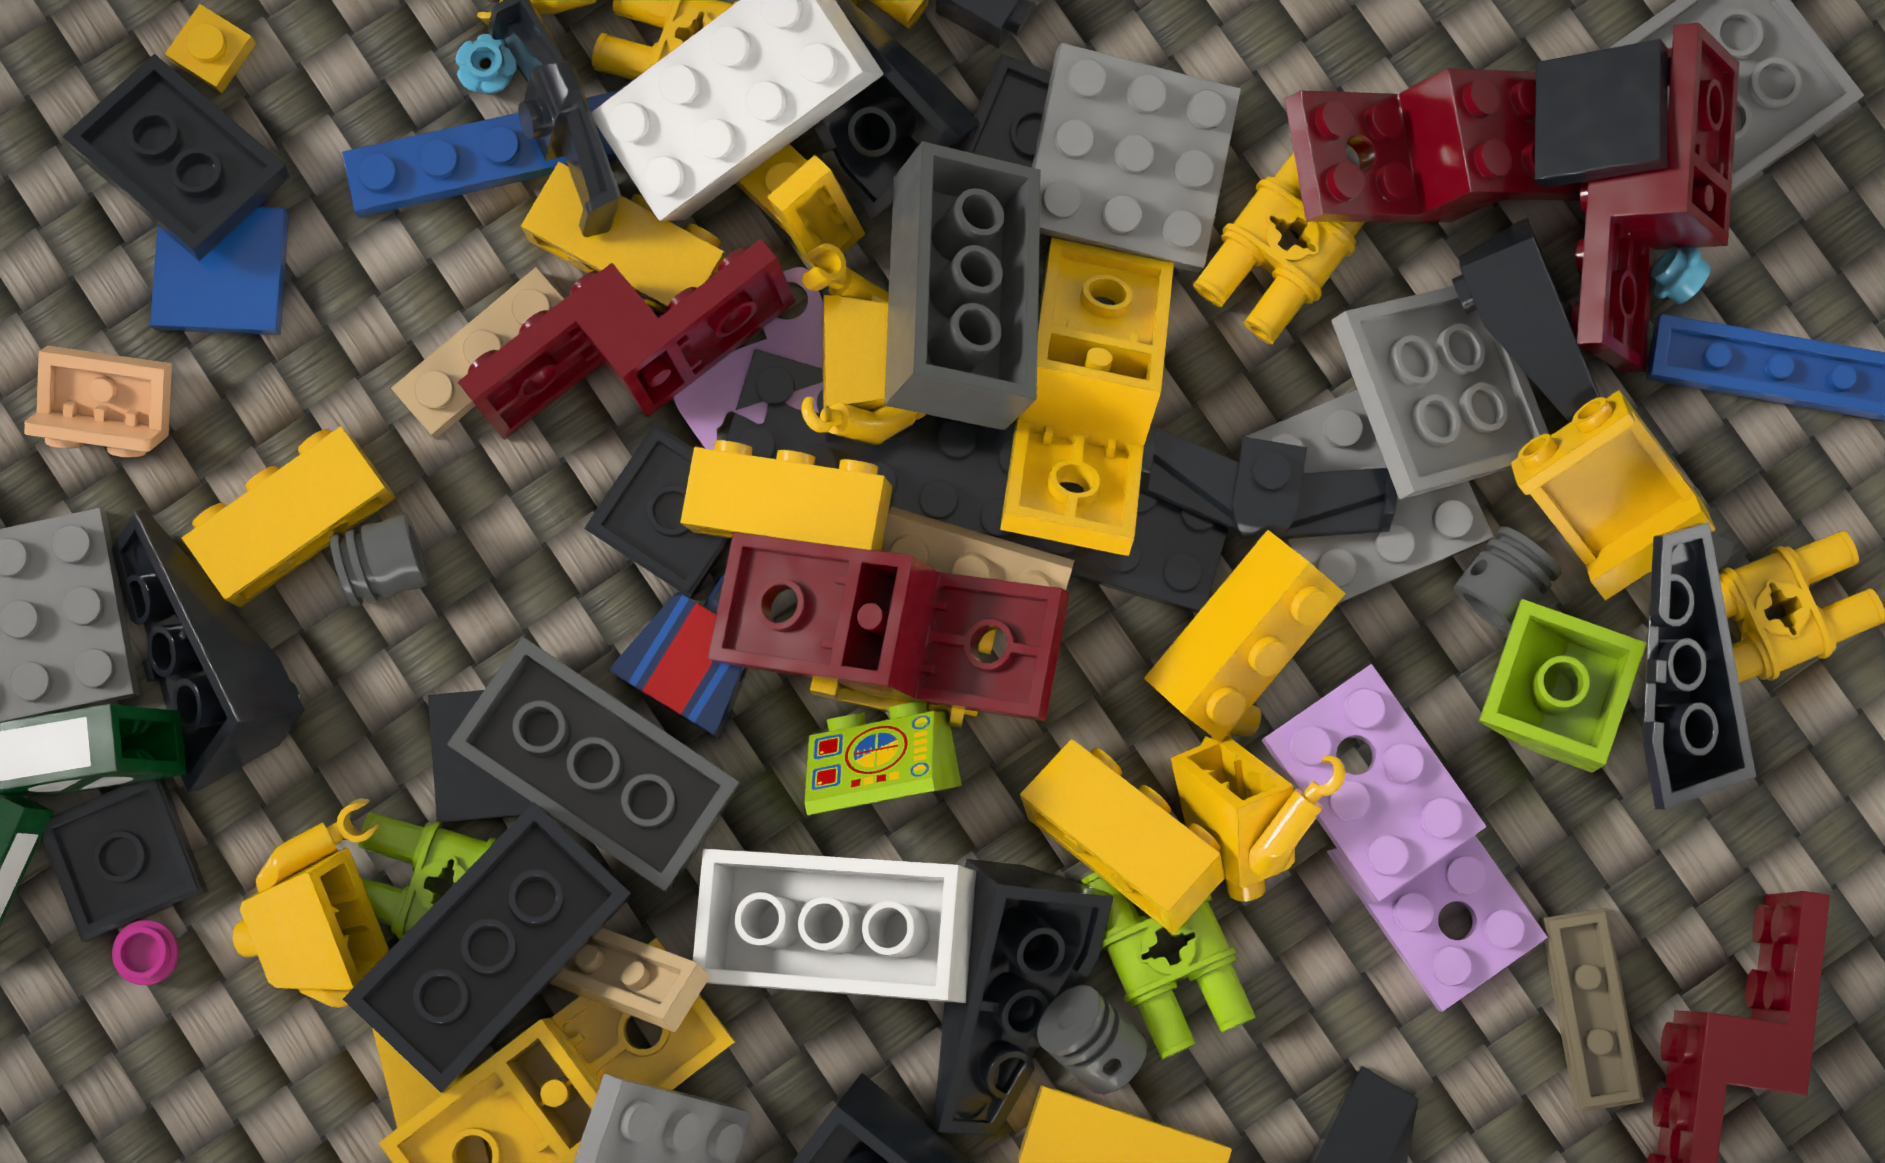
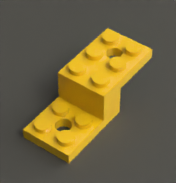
M1051 238L1046 257L1038 312L1037 397L1016 419L1000 530L1129 556L1135 536L1144 444L1162 388L1174 263ZM1093 297L1108 298L1114 301L1115 305L1100 303ZM1059 483H1076L1082 486L1085 492H1070Z
M655 938L648 943V945L669 952L659 938ZM701 994L698 995L676 1032L662 1028L660 1040L649 1049L638 1048L629 1041L626 1034V1025L631 1015L579 996L552 1018H543L537 1021L378 1144L392 1163H458L457 1148L460 1142L467 1136L475 1135L485 1139L491 1146L493 1154L491 1163H574L604 1073L674 1090L736 1041Z

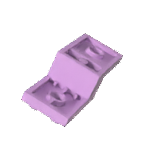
M1371 664L1263 738L1262 742L1295 789L1302 791L1306 790L1312 780L1320 785L1330 781L1334 772L1333 765L1323 764L1321 759L1324 756L1330 755L1336 757L1337 748L1342 740L1345 738H1358L1369 746L1372 761L1368 770L1360 775L1346 772L1342 787L1336 793L1322 796L1319 799L1318 803H1320L1323 809L1316 819L1335 845L1327 853L1436 1009L1444 1011L1548 937L1476 837V834L1486 828V825ZM1450 902H1458L1464 905L1472 916L1471 930L1464 938L1459 940H1453L1445 936L1438 924L1441 909Z

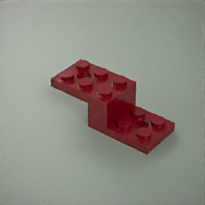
M1700 23L1674 25L1672 48H1668L1667 168L1583 181L1581 184L1580 200L1583 212L1586 215L1585 237L1578 242L1576 249V265L1582 280L1580 301L1575 302L1572 309V330L1578 345L1622 373L1646 372L1654 250L1670 249L1672 247L1680 249L1728 246L1740 63Z
M1447 68L1399 94L1300 90L1284 99L1306 222H1453L1500 200L1581 201L1580 189L1582 182L1542 188L1535 181L1536 72ZM1346 144L1351 146L1357 153L1360 168L1348 160Z
M762 239L750 248L742 247L730 253L721 262L718 272L698 288L689 287L676 295L669 303L667 312L660 318L653 313L616 266L610 263L601 271H592L581 277L571 288L570 295L550 311L543 310L528 318L521 326L519 335L502 348L490 350L479 356L470 365L468 374L457 383L503 440L601 364L607 367L648 418L796 301L777 257Z
M733 532L708 659L718 664L837 681L865 695L911 702L918 701L931 705L1046 722L1070 593L1057 587L939 572L912 555ZM785 590H794L798 600L794 615L785 622L776 623L771 612L774 599ZM1002 630L1007 639V647L1004 654L992 663H983L978 654L980 640L989 631Z
M1808 891L1766 894L1765 905L1760 904L1758 906L1753 921V940L1755 943L1760 944L1758 967L1750 971L1745 989L1746 1006L1753 1008L1751 1019L1711 1012L1674 1010L1673 1022L1665 1024L1660 1045L1661 1059L1668 1061L1665 1088L1659 1087L1657 1089L1653 1102V1124L1660 1127L1657 1153H1650L1647 1163H1718L1727 1084L1802 1096L1808 1095L1830 895Z

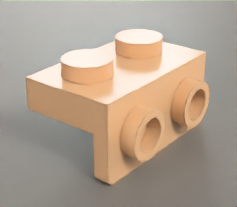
M48 345L39 351L37 412L25 420L24 434L45 437L47 445L57 448H78L86 443L106 446L107 452L114 456H144L146 452L151 451L169 436L172 363Z

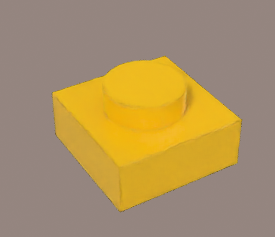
M199 4L165 55L172 63L222 94L257 43L249 34Z

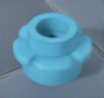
M482 34L477 37L476 41H466L459 48L456 55V63L460 67L457 76L465 88L482 94H495L509 85L513 74L516 72L517 61L509 48L504 46L503 39L494 40L490 34ZM483 59L491 60L489 68L483 69L480 67Z
M1672 247L1659 258L1651 273V276L1656 279V286L1654 288L1656 297L1662 299L1667 296L1679 305L1687 302L1700 290L1711 270L1710 264L1701 258V250L1698 248H1683L1680 250L1678 247Z

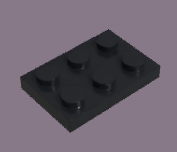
M155 54L62 136L71 151L198 261L204 258L290 178L287 167L283 162Z

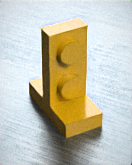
M790 144L735 183L791 237L802 258L811 268L819 267L818 264L806 258V253L814 248L828 243L839 248L844 254L865 235L831 169L816 155L807 161Z

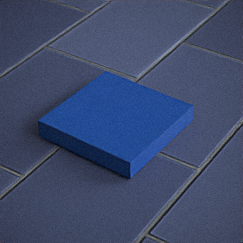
M257 207L200 261L157 226L150 326L160 331L281 335L289 213L287 210L276 207Z

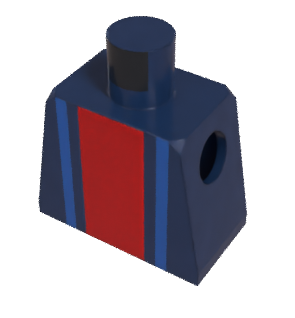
M721 576L703 607L678 592L672 596L609 670L617 679L718 740L725 729L749 669L718 664L708 659L724 576Z

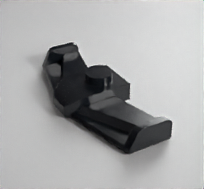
M503 0L492 8L488 32L494 40H504L528 79L524 101H521L518 107L522 129L528 139L535 138L545 161L565 157L583 207L579 223L582 235L590 237L606 233L612 228L621 194L587 103L584 88L572 63L564 55L530 0Z
M1154 424L1150 425L1144 444L1139 490L1234 530L1241 538L1259 541L1267 530L1279 539L1389 532L1398 499L1387 468L1303 473L1307 447L1243 437L1237 462L1160 429Z

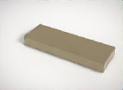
M1600 908L1539 918L1541 929L1548 937L1544 940V946L1575 1111L1585 1112L1644 1102L1608 909Z

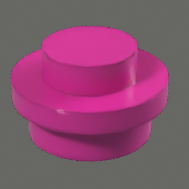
M152 920L133 922L126 926L115 939L112 949L113 963L117 972L130 983L136 985L159 983L173 972L178 963L179 944L177 938L166 925Z

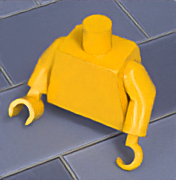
M825 243L806 253V258L818 264L819 267H813L802 274L803 285L808 290L818 291L829 285V292L831 294L824 295L822 313L823 410L819 418L813 408L814 398L808 396L802 402L801 412L806 424L816 432L831 433L878 445L913 425L916 419H920L926 414L884 406L889 292L846 267V260L841 250L833 244Z
M1255 705L1249 708L1221 743L1213 737L1205 736L1200 746L1171 757L1185 825L1187 828L1191 823L1201 826L1219 843L1221 847L1219 853L1221 854L1228 895L1230 898L1242 902L1252 901L1263 896L1266 892L1265 879L1276 876L1292 866L1295 862L1296 845L1323 809L1320 803H1318L1319 799L1322 796L1336 793L1342 787L1346 775L1345 766L1339 758L1332 755L1324 756L1321 759V763L1332 764L1334 768L1330 781L1320 785L1312 780L1305 791L1300 789L1294 790V786L1232 739L1233 734L1251 737L1256 733L1261 722V710Z
M360 798L352 801L341 810L337 817V822L325 827L322 822L280 844L272 852L256 877L258 892L241 902L240 912L243 920L239 921L233 930L232 940L237 952L246 958L258 956L266 978L275 988L298 989L300 993L330 1007L341 1008L348 1006L343 998L389 952L350 849L344 848L338 851L336 844L345 839L357 843L366 841L378 831L381 821L367 830H359L351 824V812L370 802L369 799Z

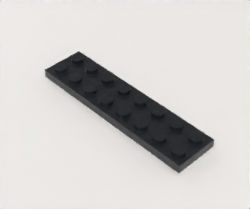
M758 349L754 350L736 410L764 401L768 404L767 415L764 423L758 425L734 413L726 441L753 447L752 456L776 459L778 450H790L814 456V465L839 469L840 460L843 459L871 463L878 466L877 475L885 476L893 486L889 511L891 507H896L1075 560L1071 577L1198 614L1207 603L1228 532L1227 527L1139 490L1135 536L1129 556L1000 530L1015 431L1014 425H1010L1006 430H1000L926 414L924 417L916 419L913 425L878 445L831 433H819L812 430L806 424L801 410L789 406L786 402L792 397L794 391L822 383L823 369ZM823 389L817 397L819 413H816L819 418L823 410ZM1059 483L1070 492H1085L1083 487L1076 483Z

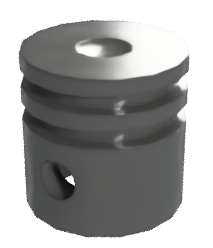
M407 513L391 516L381 522L362 525L360 533L356 528L348 529L345 533L346 537H343L339 532L331 534L330 546L335 568L346 598L352 607L362 606L363 598L367 602L372 603L378 601V594H381L386 599L403 591L428 586V571L422 548Z
M1502 526L1495 533L1496 539L1492 538L1485 546L1486 551L1479 553L1455 583L1453 589L1461 601L1478 616L1494 627L1509 633L1520 600L1524 599L1538 604L1542 599L1541 593H1546L1552 586L1551 581L1557 580L1562 572L1556 561L1539 545L1520 532Z
M1078 985L1067 989L1056 997L1045 1010L1037 1031L1039 1045L1095 1094L1105 1095L1117 1091L1126 1085L1139 1071L1146 1056L1147 1042L1145 1035L1091 986ZM1117 1059V1062L1111 1068H1103L1109 1060Z

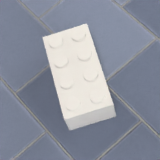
M740 0L604 102L591 114L595 124L658 220H686L884 74L835 0Z
M703 849L693 961L699 963L710 975L707 981L710 984L966 1003L976 871L953 864Z

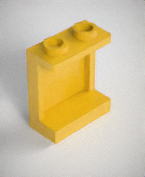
M1620 390L1606 399L1598 397L1587 402L1574 414L1572 422L1551 436L1549 434H1542L1533 438L1522 447L1518 453V458L1511 462L1518 487L1525 495L1531 494L1585 564L1591 583L1604 600L1609 599L1651 572L1654 536L1707 522L1710 524L1711 533L1716 530L1704 502Z

